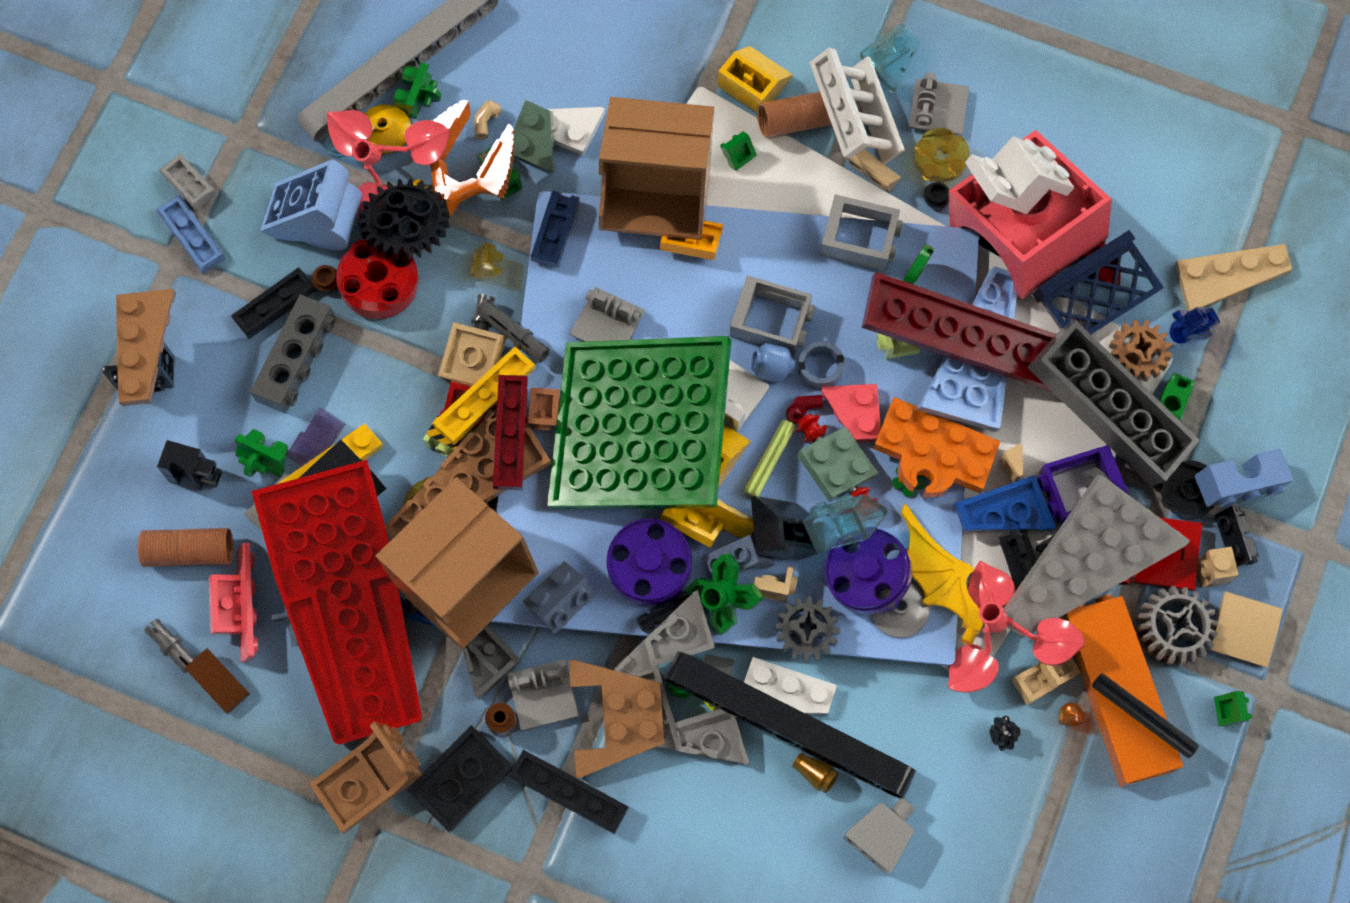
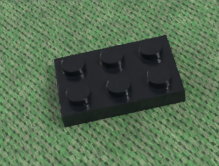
M471 725L407 791L451 833L511 772L514 766Z

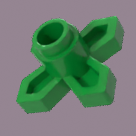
M731 553L722 554L712 563L713 580L700 577L695 579L685 589L689 596L698 590L702 604L711 610L709 623L719 635L727 633L737 624L736 608L751 610L764 599V595L755 584H737L740 565Z

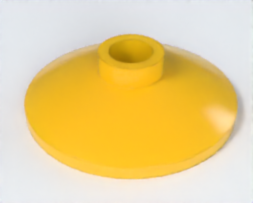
M382 104L374 106L364 113L368 116L372 125V134L368 141L377 145L400 147L407 143L404 134L408 127L411 126V123L403 110L393 105ZM381 123H387L385 127L381 128L378 126ZM383 151V152H382V154H391V153H394V151Z

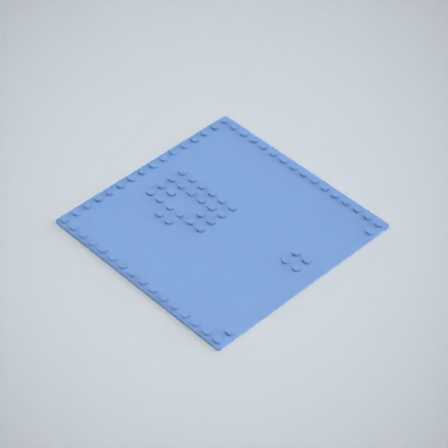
M541 191L537 196L521 327L531 330L537 340L550 348V354L542 363H538L523 349L520 350L535 364L536 368L528 376L526 421L529 416L531 387L561 390L566 342H584L569 334L588 301L586 300V295L590 289L594 290L597 287L645 310L630 340L729 336L732 340L730 360L754 376L756 375L755 371L751 370V358L756 348L759 349L761 345L730 336V325L747 275L812 294L811 305L815 306L811 322L805 321L803 330L807 331L803 347L797 346L795 355L791 354V358L795 359L794 371L792 375H787L786 379L781 383L762 380L769 385V390L738 431L739 434L750 440L751 443L718 488V498L753 518L751 496L745 493V487L780 422L787 420V408L798 396L822 395L821 390L812 389L801 381L798 374V361L802 350L808 344L816 341H827L841 350L844 357V370L840 381L835 386L877 384L881 426L893 397L918 407L945 356L920 348L918 354L891 359L885 358L884 350L880 351L877 345L876 335L879 333L861 328L872 276L879 272L903 280L926 243L934 248V252L913 285L972 305L976 295L979 233L970 228L903 223L900 237L894 236L892 245L897 246L894 261H888L886 270L883 271L820 256L829 216L706 205L704 221L723 224V233L715 260H709L660 250L662 236L599 230L601 196L562 193L563 196L571 197V195L580 197V204L575 214L559 267L556 268L531 261L534 244L552 193ZM561 206L557 208V210H561L564 212H566L567 209ZM841 217L835 241L883 252L890 223L878 220ZM754 296L745 326L791 339L801 309ZM816 352L806 359L805 367L812 376L827 378L836 372L837 363L831 355L824 352ZM823 398L824 408L809 410L806 415L821 416L818 424L820 426H828L824 435L826 437L843 428V425L838 422L833 414L834 411L827 399ZM951 420V421L956 422V423H958V424H960V425H963V426H965V427H968V424H964V423H961V422H957V421ZM793 423L795 431L759 496L797 503L820 522L824 552L799 561L773 557L776 565L767 569L756 567L746 569L738 574L737 584H754L755 577L761 578L762 575L777 577L779 582L785 583L788 567H793L792 576L798 577L795 594H788L787 603L794 607L795 599L798 597L802 603H806L807 597L811 596L813 604L822 599L823 609L829 606L833 608L830 617L838 616L839 618L833 627L840 628L839 635L832 636L837 640L836 646L828 645L830 648L829 655L951 666L955 661L956 613L941 606L931 605L929 606L928 620L918 633L906 638L891 637L883 633L875 625L871 615L851 612L837 602L826 583L825 562L831 547L840 537L852 530L864 527L878 528L892 534L903 544L907 551L909 531L905 520L901 516L904 504H907L918 522L937 544L949 554L961 560L962 525L954 504L964 500L965 487L953 483L949 490L941 497L926 498L923 497V492L930 485V481L926 476L919 475L917 477L925 479L924 488L921 490L915 489L913 496L906 497L902 493L903 487L895 489L892 486L893 478L898 477L895 470L899 465V460L873 449L875 442L858 443L878 472L875 478L860 485V487H870L871 490L868 496L870 499L877 498L878 501L874 504L877 508L863 518L861 515L854 516L853 513L856 510L854 505H846L850 494L847 492L829 502L797 456L801 449L811 444L803 443L806 435L804 432L796 433L799 425ZM529 424L552 463L556 425H551V430L533 429V424ZM552 464L524 480L523 490H507L498 496L496 513L524 537L539 574L491 622L548 628L542 620L526 608L522 601L565 561L586 578L596 594L561 629L648 637L660 625L655 623V627L646 632L640 629L636 619L644 613L649 614L650 610L658 605L638 606L620 595L609 579L606 559L611 541L623 527L641 519L660 520L665 508L551 509L547 506ZM654 529L649 532L648 536L653 540H659L664 536V533L659 529ZM722 530L710 548L683 534L691 549L692 570L688 583L682 591H685L686 587L697 578L708 579L702 560L704 555L731 544L740 538ZM851 545L847 549V553H854L859 545ZM619 550L614 553L613 558L616 561H624L628 558L629 554ZM891 551L887 555V559L896 558L900 551ZM676 563L671 566L670 570L674 574H682L685 572L686 567L681 563ZM912 578L911 582L921 588L918 582ZM842 584L838 589V593L846 592L850 584ZM639 585L635 588L634 592L639 596H645L650 593L651 589L647 585ZM764 598L751 610L736 608L737 624L722 635H719L709 623L711 610L703 605L714 644L782 650L785 644L784 641H776V637L782 632L775 630V624L783 623L777 618L779 612L787 614L784 608L785 604H787L785 602ZM900 602L896 608L899 611H904L906 605L904 602ZM803 611L795 614L789 621L799 619L803 615ZM814 613L815 617L820 622H825L821 616ZM808 618L806 620V624H804L803 629L805 630L807 641L812 631L810 629V624H808ZM790 636L794 643L799 646L801 645L795 637ZM826 637L816 639L812 643V647L821 644Z

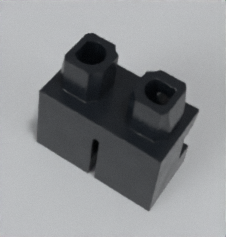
M169 440L165 443L157 468L168 482L179 485L182 477L191 479L200 491L203 484L217 488L222 475L221 469L216 468L217 463L206 459L200 449Z

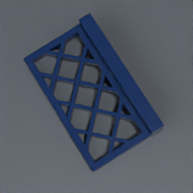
M1130 230L1044 283L1032 293L1038 303L1042 302L1059 329L1068 325L1070 320L1073 319L1085 322L1084 328L1092 335L1164 288L1133 243L1136 238ZM1128 251L1135 260L1134 269L1120 266L1122 255ZM1116 260L1115 265L1109 264L1112 261ZM1101 268L1114 270L1112 284L1098 281ZM1119 272L1133 275L1131 288L1117 285ZM1093 274V279L1087 278ZM1138 276L1147 278L1153 289L1148 292L1136 290ZM1079 282L1091 284L1089 298L1075 295ZM1096 286L1111 289L1108 302L1094 299ZM1071 288L1070 293H1065V291ZM1116 290L1129 293L1128 305L1113 304ZM1135 295L1140 296L1139 298L1134 300ZM1057 296L1069 299L1067 312L1058 311L1051 300ZM1074 300L1088 303L1086 317L1072 314ZM1093 305L1107 308L1106 318L1103 321L1091 318ZM1112 309L1118 310L1117 312L1112 314ZM1090 324H1095V326L1089 329Z

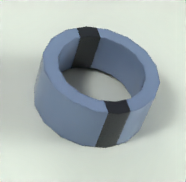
M816 341L808 344L802 350L798 361V374L801 381L815 390H821L825 386H835L840 381L844 370V357L841 350L827 341ZM816 352L827 353L835 359L837 370L832 376L817 378L807 371L805 367L806 359Z

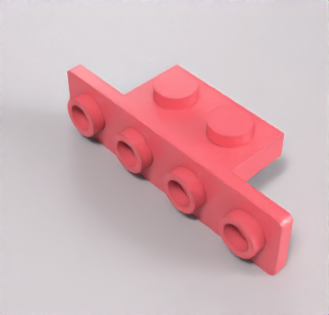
M243 543L237 549V575L211 574L209 576L210 634L240 635L241 663L249 662L258 650V639L253 635V626H255L257 621V611L255 608H252V597L255 596L256 584L255 580H251V569L254 567L255 557L254 552H250V543Z

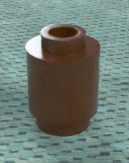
M496 703L489 707L485 715V722L491 733L497 737L510 736L517 728V717L513 709L505 703ZM506 715L503 722L498 723L495 721L497 717Z

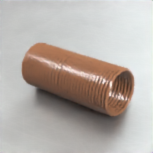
M820 91L760 103L757 108L758 125L765 138L832 125Z
M228 527L218 529L142 530L138 538L139 562L143 567L229 565L233 559L232 532Z

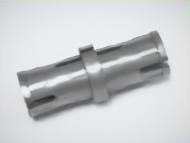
M160 619L153 620L150 623L153 627L151 628L147 625L144 632L156 642L164 656H169L183 673L188 672L185 667L195 657L181 644L182 640L177 635H172L161 623Z

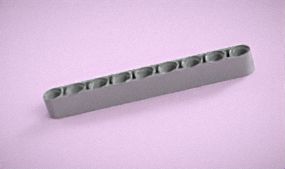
M447 0L306 107L298 115L297 123L315 142L324 140L329 136L327 112L346 110L361 112L402 80L405 66L418 68L421 62L425 63L494 10L499 0Z

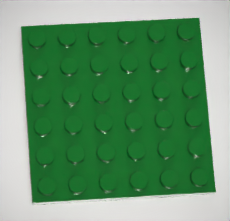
M729 336L566 342L547 506L551 509L717 508L732 341Z

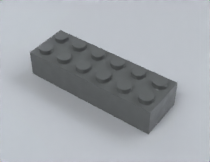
M1076 320L1061 328L1027 367L1107 445L1109 444L1110 448L1150 487L1165 482L1200 441Z

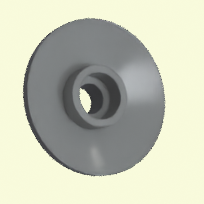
M911 582L907 593L900 601L905 603L906 609L899 611L895 608L892 611L872 614L871 617L875 625L886 635L895 638H906L918 633L925 626L930 611L929 606L922 604V600L925 599L923 590ZM883 590L879 594L878 599L888 598L891 590Z

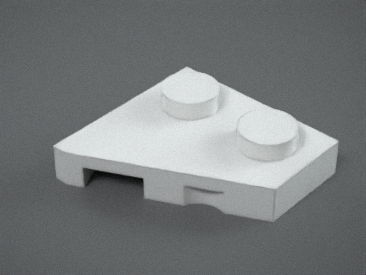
M605 108L548 109L553 111L552 134L554 135V145L584 156L605 115Z

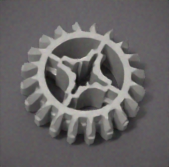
M1172 586L1169 592L1165 589H1160L1158 596L1150 595L1148 597L1149 603H1144L1141 606L1144 613H1140L1137 616V619L1143 623L1137 627V631L1145 633L1140 638V642L1150 643L1146 651L1150 653L1155 649L1158 652L1156 660L1159 661L1166 656L1167 665H1172L1175 659L1179 666H1184L1186 660L1194 664L1197 662V656L1204 658L1207 655L1206 649L1211 650L1214 647L1211 639L1218 637V633L1212 630V628L1218 626V621L1210 620V617L1215 614V610L1210 609L1207 611L1205 606L1209 603L1208 600L1205 599L1200 603L1197 600L1199 592L1188 596L1189 591L1185 587L1180 593L1176 586ZM1167 605L1183 607L1179 613H1173L1169 610L1165 612L1160 609ZM1191 614L1195 617L1198 623L1199 632L1198 628L1195 627L1191 622ZM1182 617V619H1181V621H1180V624H1181V627H1180V628H1182V629H1180L1179 631H1177V632L1172 636L1173 632L1175 631V628L1173 627L1175 624H1173V623H1175L1176 621H1178V620ZM1156 620L1158 621L1157 624L1164 630V638L1157 631ZM1176 639H1182L1186 642L1190 640L1195 643V645L1186 648L1172 646Z

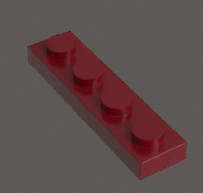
M499 375L493 489L523 490L528 376Z

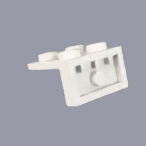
M731 360L729 364L724 424L738 432L769 390V385Z

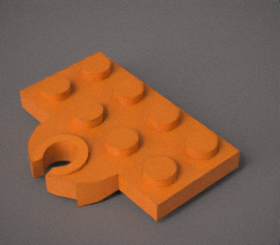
M893 397L873 449L899 460L897 470L899 483L903 482L906 488L913 492L918 484L916 477L919 475L926 476L930 481V485L923 492V497L926 498L941 497L949 490L953 483L981 494L1001 441L946 418L918 411L917 406Z

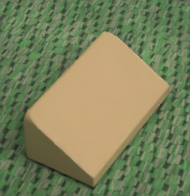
M865 149L852 158H846L850 165L887 193H890L901 179L898 174Z

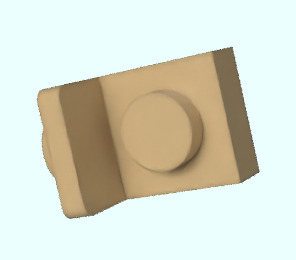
M788 567L785 583L779 582L777 577L762 575L761 578L755 577L754 584L764 595V598L787 603L788 594H795L798 577H793L794 568Z

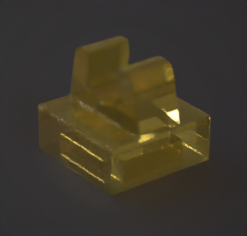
M485 242L474 250L471 276L481 279L484 276L496 277L502 273V269L495 267L493 264L494 261L500 262L504 259V255L495 250L496 245Z

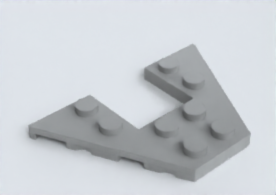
M697 590L614 670L661 682L665 743L657 747L749 764L735 716L717 709L675 722L658 665L673 661L677 651L693 655L715 648Z

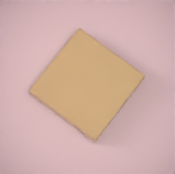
M453 322L438 377L473 386L501 360L507 337Z

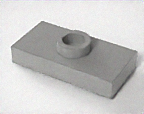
M181 153L159 170L163 177L195 211L217 194L214 188Z

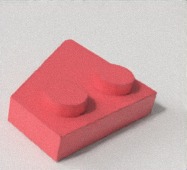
M877 384L822 387L821 394L823 398L827 399L838 422L843 427H847L856 442H875L881 429Z

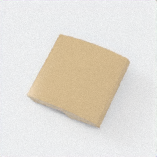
M1224 591L1215 617L1218 621V626L1214 628V631L1218 633V637L1211 639L1214 643V647L1211 650L1268 667L1283 609Z

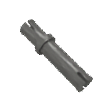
M484 300L478 306L476 313L513 341L514 347L518 350L523 349L538 363H542L549 356V347H546L537 340L531 330L522 328L493 305L491 301Z

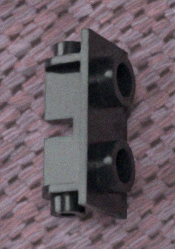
M1232 505L1214 515L1224 547H1232L1237 567L1245 563L1246 565L1255 564L1258 562L1257 557L1259 554L1253 538H1245L1244 534L1250 532L1245 511H1241L1240 507Z
M1020 529L1012 530L1009 532L1010 535L998 538L1016 590L1037 561L1027 531L1021 532Z

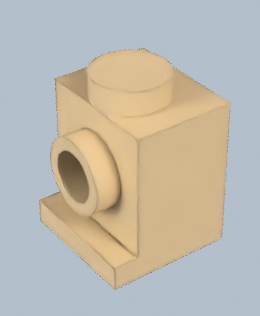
M1232 547L1208 550L1201 558H1198L1197 573L1201 588L1230 584L1238 576Z

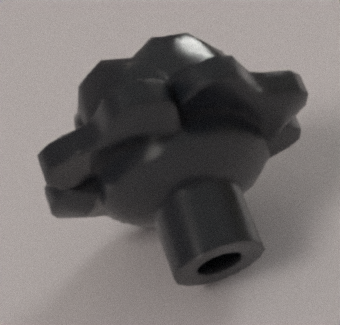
M1003 716L1002 718H994V725H991L989 734L993 744L998 745L1000 751H1005L1006 749H1014V742H1017L1021 731L1014 722H1010L1008 716Z

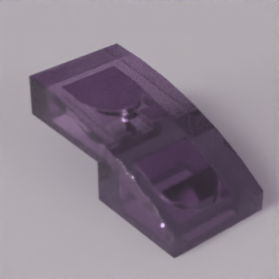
M319 408L306 431L299 433L286 456L299 465L304 466L331 447L346 423L325 409Z

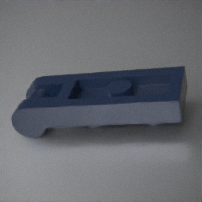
M552 191L534 244L531 261L556 268L559 267L575 214L579 208L580 197L574 195L567 197L563 196L562 192ZM561 206L567 209L566 212H564L561 210H557V208Z

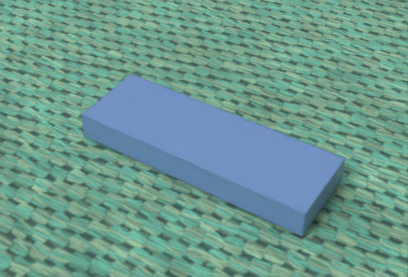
M180 195L156 209L202 274L226 259Z

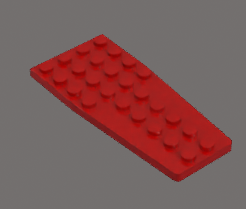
M364 460L251 491L274 578L334 743L340 745L370 736L373 733L370 724L374 721L381 724L386 723L390 728L393 726L399 728L419 722L422 718L399 589L393 584L376 558V555L390 541L368 461Z

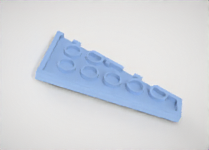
M995 266L990 269L972 305L1014 319L1017 293L1009 271ZM945 356L917 410L996 432L1001 427L1007 377Z

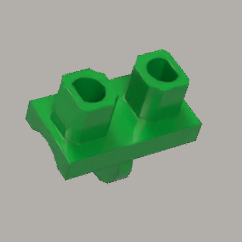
M422 62L419 68L405 66L402 82L412 86L411 90L406 91L398 88L394 96L395 106L407 110L408 116L417 119L421 105L430 107L431 102H439L442 97V93L436 89L438 82L431 80L432 76L428 73L429 65Z
M252 429L246 436L239 434L235 438V443H237L235 455L239 457L238 463L245 465L244 475L252 477L256 472L265 474L268 471L281 477L285 472V460L289 454L288 445L278 440L270 448L264 446L266 439L263 433Z

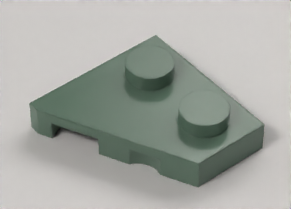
M525 100L513 129L514 155L551 172H554L556 169L553 161V111Z

